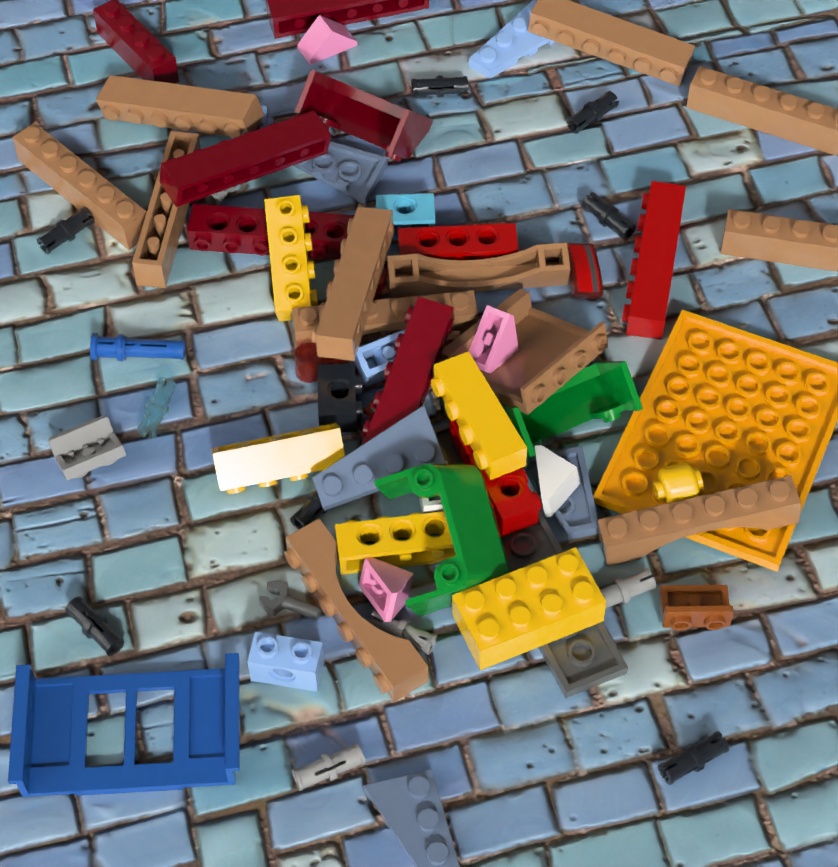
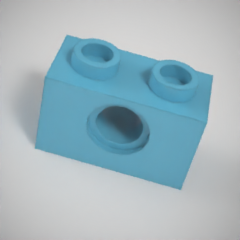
M434 193L376 195V209L393 210L394 234L392 240H398V228L435 227Z

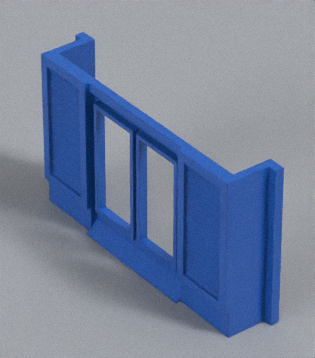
M226 653L225 668L43 679L35 678L31 665H16L8 783L17 784L22 797L68 794L82 796L236 785V771H240L239 653ZM174 690L173 763L135 765L137 693L141 691ZM126 692L124 765L86 767L89 694Z

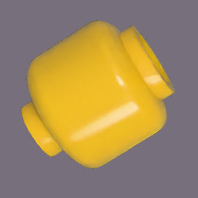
M687 462L660 469L658 481L653 482L657 500H664L666 504L698 497L700 492L704 491L699 469L697 467L692 468Z

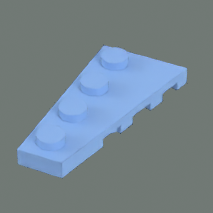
M533 0L474 53L469 58V67L488 78H492L517 64L519 58L527 55L530 57L537 53L538 48L546 43L549 45L553 44L555 41L528 32L530 14L537 1Z

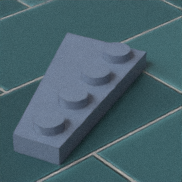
M330 141L327 154L293 166L366 205L388 166L387 157Z
M425 406L417 409L313 477L324 511L380 491L375 487L374 480L422 464H446Z

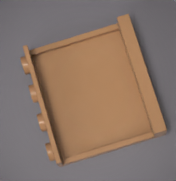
M520 288L496 307V309L514 315L519 351L491 374L480 371L499 402L508 406H518L521 412L529 414L608 348L606 324L601 321L589 331L537 310L531 306L530 292ZM481 320L444 348L441 362L469 351Z

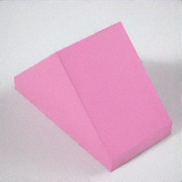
M319 15L297 44V49L307 62L312 65L357 46V41L344 25Z
M486 305L469 353L480 370L491 374L517 353L519 346L514 315Z
M365 557L359 587L384 622H391L406 604L405 600L409 597L414 573L372 557Z

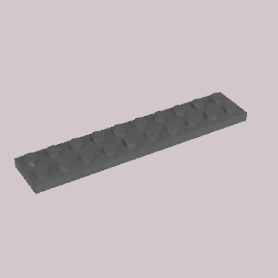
M450 422L434 427L433 430L445 461L448 464H463L450 439ZM539 510L538 524L503 537L501 536L511 572L564 552L541 510ZM603 622L538 647L565 698L625 675L628 671L627 664Z

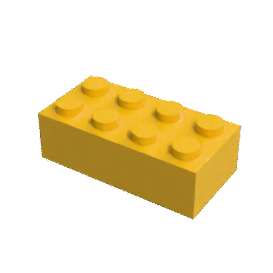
M576 547L452 595V616L479 670L604 621L606 600Z

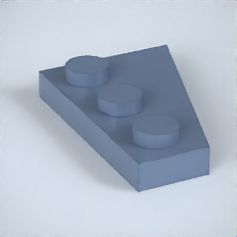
M579 446L553 452L577 467L580 485L554 513V518L568 540L599 534L598 517L583 447ZM536 455L526 457V466L523 468L541 496Z

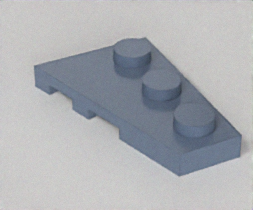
M432 769L363 785L364 793L380 812L381 818L387 827H390L414 867H460Z

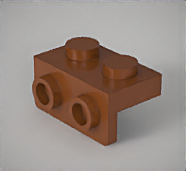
M727 585L660 586L659 598L662 628L682 631L691 627H706L709 630L730 627L734 610L733 606L729 604Z

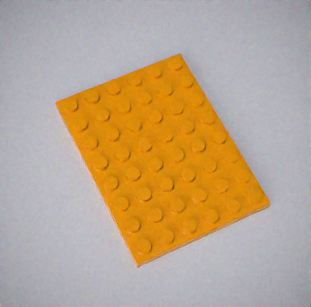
M682 310L640 397L643 409L633 411L593 495L594 503L621 514L666 504L664 500H657L653 482L658 481L660 469L687 462L692 468L697 467L700 471L704 485V491L700 492V496L791 475L801 501V514L838 422V363ZM796 524L770 530L746 527L721 528L693 534L685 538L778 572Z

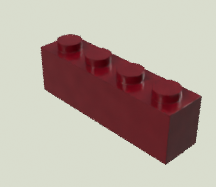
M110 0L93 9L97 33L143 80L173 84L179 82L176 58L118 0Z

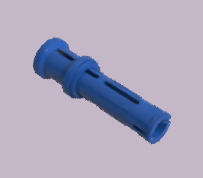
M92 333L90 355L91 360L95 361L98 358H117V361H123L127 357L184 360L185 340L127 339V336H124V334H118L117 337L99 336L98 333Z

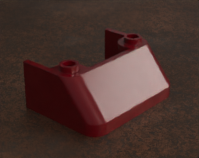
M312 69L294 111L297 114H305L314 110L328 130L330 127H333L386 150V157L401 162L402 157L406 159L410 157L430 131L434 121Z

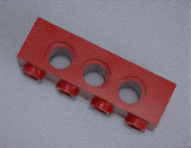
M516 223L398 228L399 255L420 254L445 260H479L513 254L519 251Z
M450 420V439L463 464H470L478 468L473 456L474 451L470 444L465 445L463 443L457 422ZM523 467L492 480L489 479L484 469L480 470L478 468L484 476L498 529L502 537L538 524L539 510L542 509L541 501L537 492H531L527 485L528 479Z

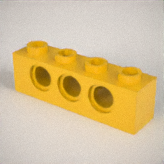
M444 510L424 514L415 512L408 516L399 517L382 516L366 521L349 520L341 524H335L341 575L362 572L365 557H372L401 568L440 563L445 559L456 556ZM437 533L440 534V536L434 537L430 536V534ZM401 537L408 538L407 540L403 541L398 540V538ZM368 541L376 542V543L370 544V545L365 544V542H368Z

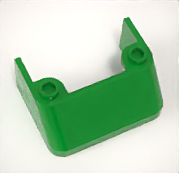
M626 361L590 362L529 414L521 412L518 406H508L500 402L527 446V457L536 455L534 446L543 445L542 441L592 419H603L604 423L622 417V411H639L643 409Z
M422 464L374 480L375 487L389 500L411 492L421 498H431L440 495L456 556L445 559L437 565L434 572L437 590L405 600L406 606L417 615L423 616L452 607V595L511 572L485 479L478 468L470 464Z

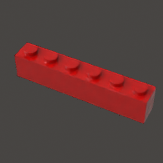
M651 181L650 193L644 192L641 209L646 210V214L640 213L637 230L642 231L643 234L642 236L636 235L634 253L639 254V257L632 258L630 276H635V281H628L626 298L631 299V304H624L622 322H628L626 335L662 340L686 186Z

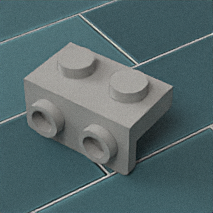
M106 415L48 438L56 464L67 481L72 478H81L91 470L111 465L118 459L126 456L124 447L114 434L109 418Z

